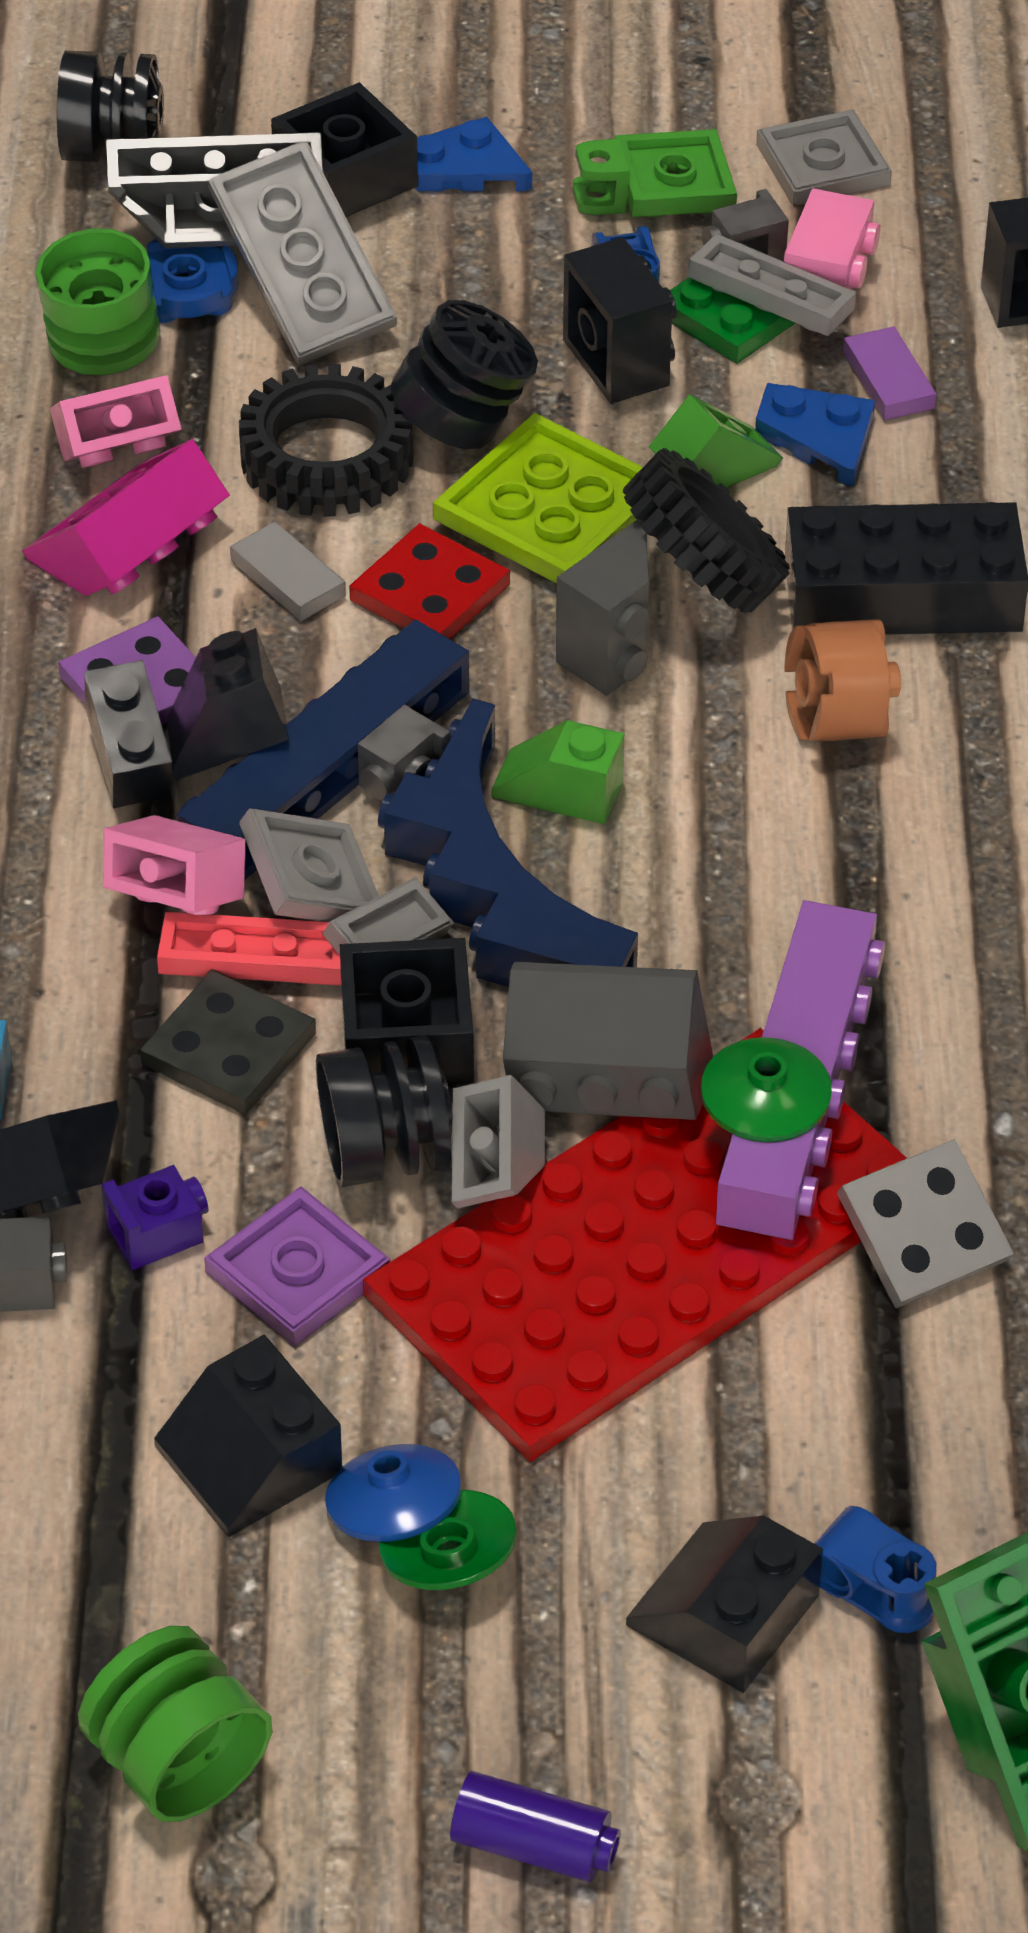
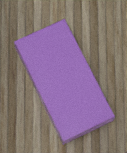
M895 326L844 338L843 353L870 398L875 400V406L884 420L935 409L937 394Z

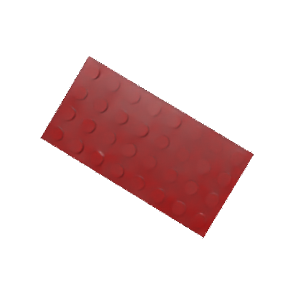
M759 1028L742 1040L760 1038L764 1030ZM843 1101L839 1119L828 1117L825 1128L832 1129V1140L826 1166L814 1165L811 1177L819 1179L813 1213L811 1217L800 1215L794 1238L789 1240L716 1225L718 1182L733 1134L723 1129L710 1117L704 1104H702L696 1120L620 1116L547 1162L517 1195L482 1203L363 1279V1295L529 1462H532L859 1244L861 1240L837 1195L838 1190L842 1185L905 1160L907 1157Z

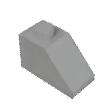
M512 1075L453 1088L452 1204L456 1208L517 1195L545 1166V1109Z

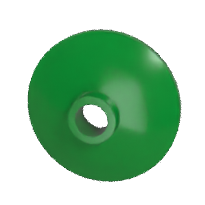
M760 1037L745 1039L723 1048L709 1061L701 1081V1097L710 1117L726 1131L738 1137L759 1142L785 1141L810 1131L826 1115L832 1095L831 1079L823 1063L806 1048L778 1038Z
M461 1490L457 1505L442 1522L426 1532L407 1539L379 1542V1553L386 1571L403 1584L425 1590L453 1589L479 1581L497 1570L508 1559L515 1547L517 1528L512 1512L502 1501L479 1491Z

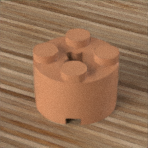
M875 619L824 622L794 627L789 635L786 646L784 672H795L796 691H786L785 694L789 718L797 737L801 740L815 742L886 737L889 730V699L899 696L901 675L898 664L896 662H888L885 649V629L882 621Z

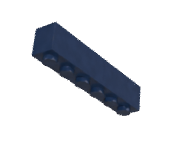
M415 619L397 635L388 637L381 647L359 666L350 668L342 679L322 696L308 702L302 712L287 723L289 740L251 753L241 762L228 767L220 779L199 796L190 798L176 814L177 821L245 839L239 822L249 808L319 819L359 785L357 744L403 705H406L435 722L470 693L469 650ZM246 840L244 880L257 870Z

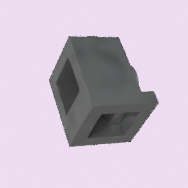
M762 189L756 192V199L712 210V226L705 227L702 230L703 246L715 234H719L784 262L789 219L768 190Z
M403 705L357 744L359 786L364 788L373 798L383 800L387 793L394 794L406 772L424 777L432 759L439 760L450 741V731L410 707Z

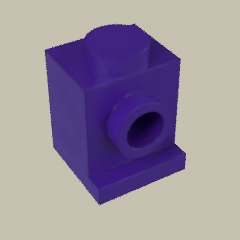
M171 1165L120 1186H117L114 1180L101 1184L106 1226L132 1271L204 1243L202 1215L208 1213L209 1208L203 1188L196 1177L193 1176L183 1180L175 1165Z

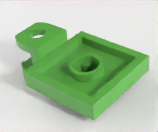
M717 129L614 135V139L586 141L576 146L575 158L577 159L581 176L573 180L572 191L578 211L590 215L626 213L628 201L632 217H660L663 215L692 213L711 214L712 210L734 205L737 202V191ZM601 157L606 159V162L596 163L591 159ZM599 192L605 196L594 198L589 196L588 193Z

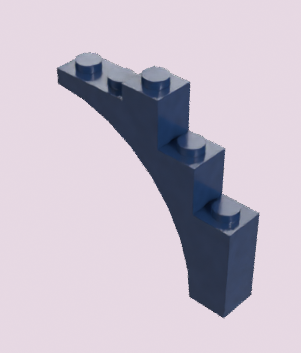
M473 698L462 719H454L448 729L450 731V741L440 759H432L424 777L406 772L396 792L385 795L378 814V827L384 829L385 855L426 866L423 875L424 888L430 889V895L453 922L472 927L469 949L476 952V978L509 987L510 969L514 962L637 967V932L596 918L555 895L523 868L499 837L485 806L482 791L483 777L495 748V704Z

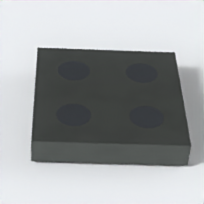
M211 969L140 1049L141 1064L246 1115L316 1034L315 1018Z

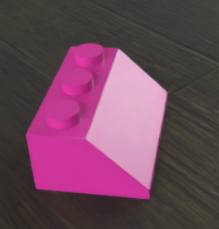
M192 438L139 463L23 549L22 552L28 561L85 596L107 588L112 595L127 587L140 576L135 567L147 559L152 565L176 550L179 545L174 538L185 529L189 535H192L213 522L218 517L213 508L228 498L230 494Z

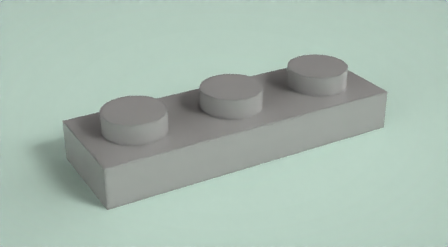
M715 234L689 259L687 277L713 287V290L727 293L753 304L760 310L774 313L800 324L810 331L819 332L826 336H829L855 308L857 292L719 234Z

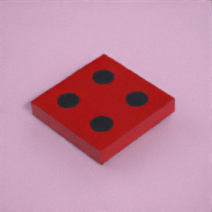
M419 523L349 585L350 601L403 629L416 619L451 639L510 585V570Z

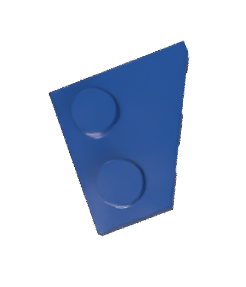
M488 117L470 120L461 125L417 138L418 187L415 188L417 191H444L447 189L484 191V181H515L516 191L532 189V171Z
M767 383L756 416L755 429L767 442L774 446L788 449L794 457L809 465L813 464L816 459H819L838 470L837 480L845 485L854 486L874 418L875 400L853 397L847 394H834L798 388L791 385Z

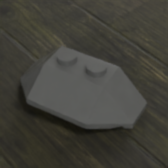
M321 133L106 140L108 191L164 248L237 246L208 188V179L303 140H307L323 172Z

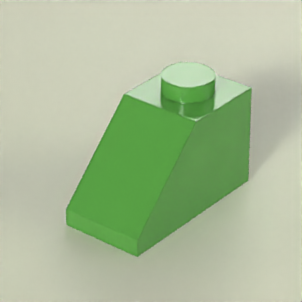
M691 394L688 395L648 446L655 454L663 448H667L670 452L672 450L678 452L683 459L687 457L692 460L699 471L703 468L710 473L714 483L717 485L722 483L726 488L777 467L783 459L753 426Z
M566 720L510 748L491 789V797L606 824L623 785L625 733Z

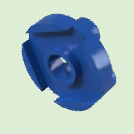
M156 239L147 244V254L151 264L154 284L153 295L157 304V316L160 323L171 322L176 318H194L207 314L222 315L230 311L233 304L232 297L238 290L239 276L237 258L229 246H222V250L218 247L164 248ZM188 273L189 277H178V274Z

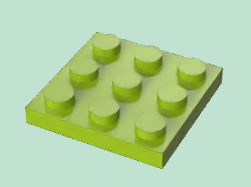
M533 413L433 502V520L557 583V577L637 520L630 511L632 507L625 502L623 488L643 467L537 413Z

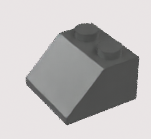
M638 519L557 577L556 662L606 696L626 681L636 679L646 667L648 659L649 570L647 533L641 527L643 523Z

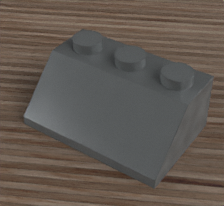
M529 962L513 963L510 969L503 1064L506 1076L512 1075L545 1111L697 1119L703 1104L701 1097L702 1075L707 1064L713 1058L697 970Z

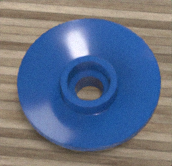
M416 1444L384 1446L357 1456L334 1475L326 1491V1508L332 1523L340 1531L353 1538L372 1542L403 1540L430 1530L453 1511L461 1495V1477L452 1459L439 1450Z

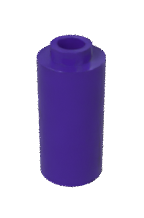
M471 1770L463 1782L451 1822L450 1840L591 1883L598 1870L610 1872L617 1855L621 1830L610 1827L611 1811Z

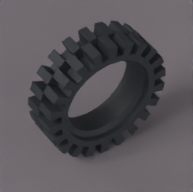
M313 364L304 366L305 377L298 378L292 368L282 372V385L271 377L263 382V392L256 389L248 396L249 405L243 404L240 411L241 467L243 474L247 475V483L252 489L259 487V496L267 502L277 495V507L288 511L293 503L298 501L299 514L308 516L312 515L314 505H323L324 517L336 516V505L344 504L349 515L360 512L361 498L372 508L381 503V492L391 497L398 491V481L405 483L408 478L409 467H412L413 462L412 422L406 418L396 405L390 389L391 385L384 388V377L374 373L364 382V369L352 366L348 376H341V364H329L328 374L318 375L317 365ZM320 418H337L353 421L367 427L376 436L374 444L361 454L343 460L327 462L304 460L289 455L276 443L279 435L289 427L297 423Z
M667 448L659 450L623 488L625 502L632 507L630 509L631 513L636 519L643 522L641 527L647 535L657 538L658 542L656 545L662 552L670 553L676 559L673 563L682 571L687 569L692 574V580L700 587L706 585L712 596L719 601L723 598L729 607L733 609L738 607L744 613L748 611L750 613L753 612L790 574L788 571L790 566L784 560L786 557L783 551L775 546L777 542L770 534L761 530L764 527L756 517H751L747 514L746 510L748 508L740 500L736 502L729 496L730 491L722 483L719 485L714 483L710 473L703 468L699 471L692 460L687 457L683 459L676 451L672 450L670 452Z

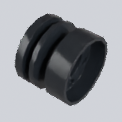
M64 51L59 69L57 89V138L61 160L98 162L103 151L105 139H148L161 136L164 119V92L159 78L156 55L140 54L135 77H133V65L130 54L119 53L114 66L113 76H106L102 53Z
M447 300L436 308L431 316L430 324L424 327L420 334L418 346L408 352L394 374L390 389L399 409L409 421L425 434L444 444L457 448L480 449L492 440L508 415L509 405L519 399L523 392V387L535 375L538 359L533 346L521 331L501 315L482 305L465 300Z
M427 1036L408 1038V1068H405L397 1043L394 1041L383 1042L381 1072L372 1074L368 1061L359 1047L317 1054L316 1081L323 1129L333 1172L340 1187L383 1180L386 1164L385 1150L395 1149L399 1163L407 1175L418 1174L420 1166L419 1144L422 1145L424 1156L431 1170L436 1171L450 1168L453 1119L451 1099L445 1074L436 1060L434 1049Z

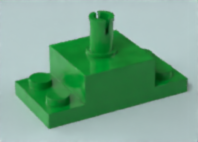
M1028 1532L924 1583L940 1631L921 1640L967 1770L995 1781L1017 1845L1028 1851Z

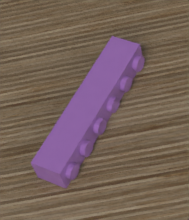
M803 900L762 1037L778 1038L796 1043L809 1050L823 1063L832 1084L830 1106L824 1118L813 1129L793 1139L779 1142H759L732 1135L718 1182L716 1225L793 1240L800 1215L811 1217L819 1179L811 1177L814 1165L826 1166L832 1140V1129L825 1128L828 1117L839 1119L844 1101L846 1081L839 1080L841 1069L853 1070L857 1055L859 1034L853 1033L852 1029L854 1023H866L872 997V987L865 986L867 977L878 979L882 967L885 942L875 940L877 914Z

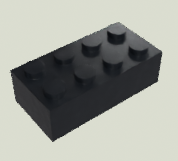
M1017 502L788 507L785 561L790 566L788 570L790 574L787 576L792 629L796 626L810 623L879 619L884 625L885 635L1023 632L1028 592V573Z

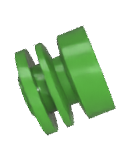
M99 228L72 232L51 243L39 257L35 275L44 311L43 319L46 326L47 341L52 356L65 368L80 374L102 376L127 371L145 361L157 347L161 331L157 316V304L153 295L154 284L151 264L146 248L133 236L115 229Z
M170 1625L147 1633L124 1648L99 1672L85 1692L78 1712L80 1731L93 1745L100 1749L101 1755L109 1764L117 1770L123 1771V1780L149 1812L162 1822H181L205 1812L226 1798L253 1771L265 1754L273 1733L272 1717L243 1684L233 1676H227V1666L210 1651V1647L189 1626Z

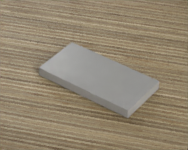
M307 140L208 179V188L298 366L397 326V316Z

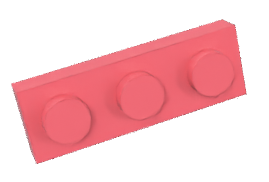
M165 912L157 955L158 974L205 977L212 969L231 979L341 986L340 955L322 935L329 922Z

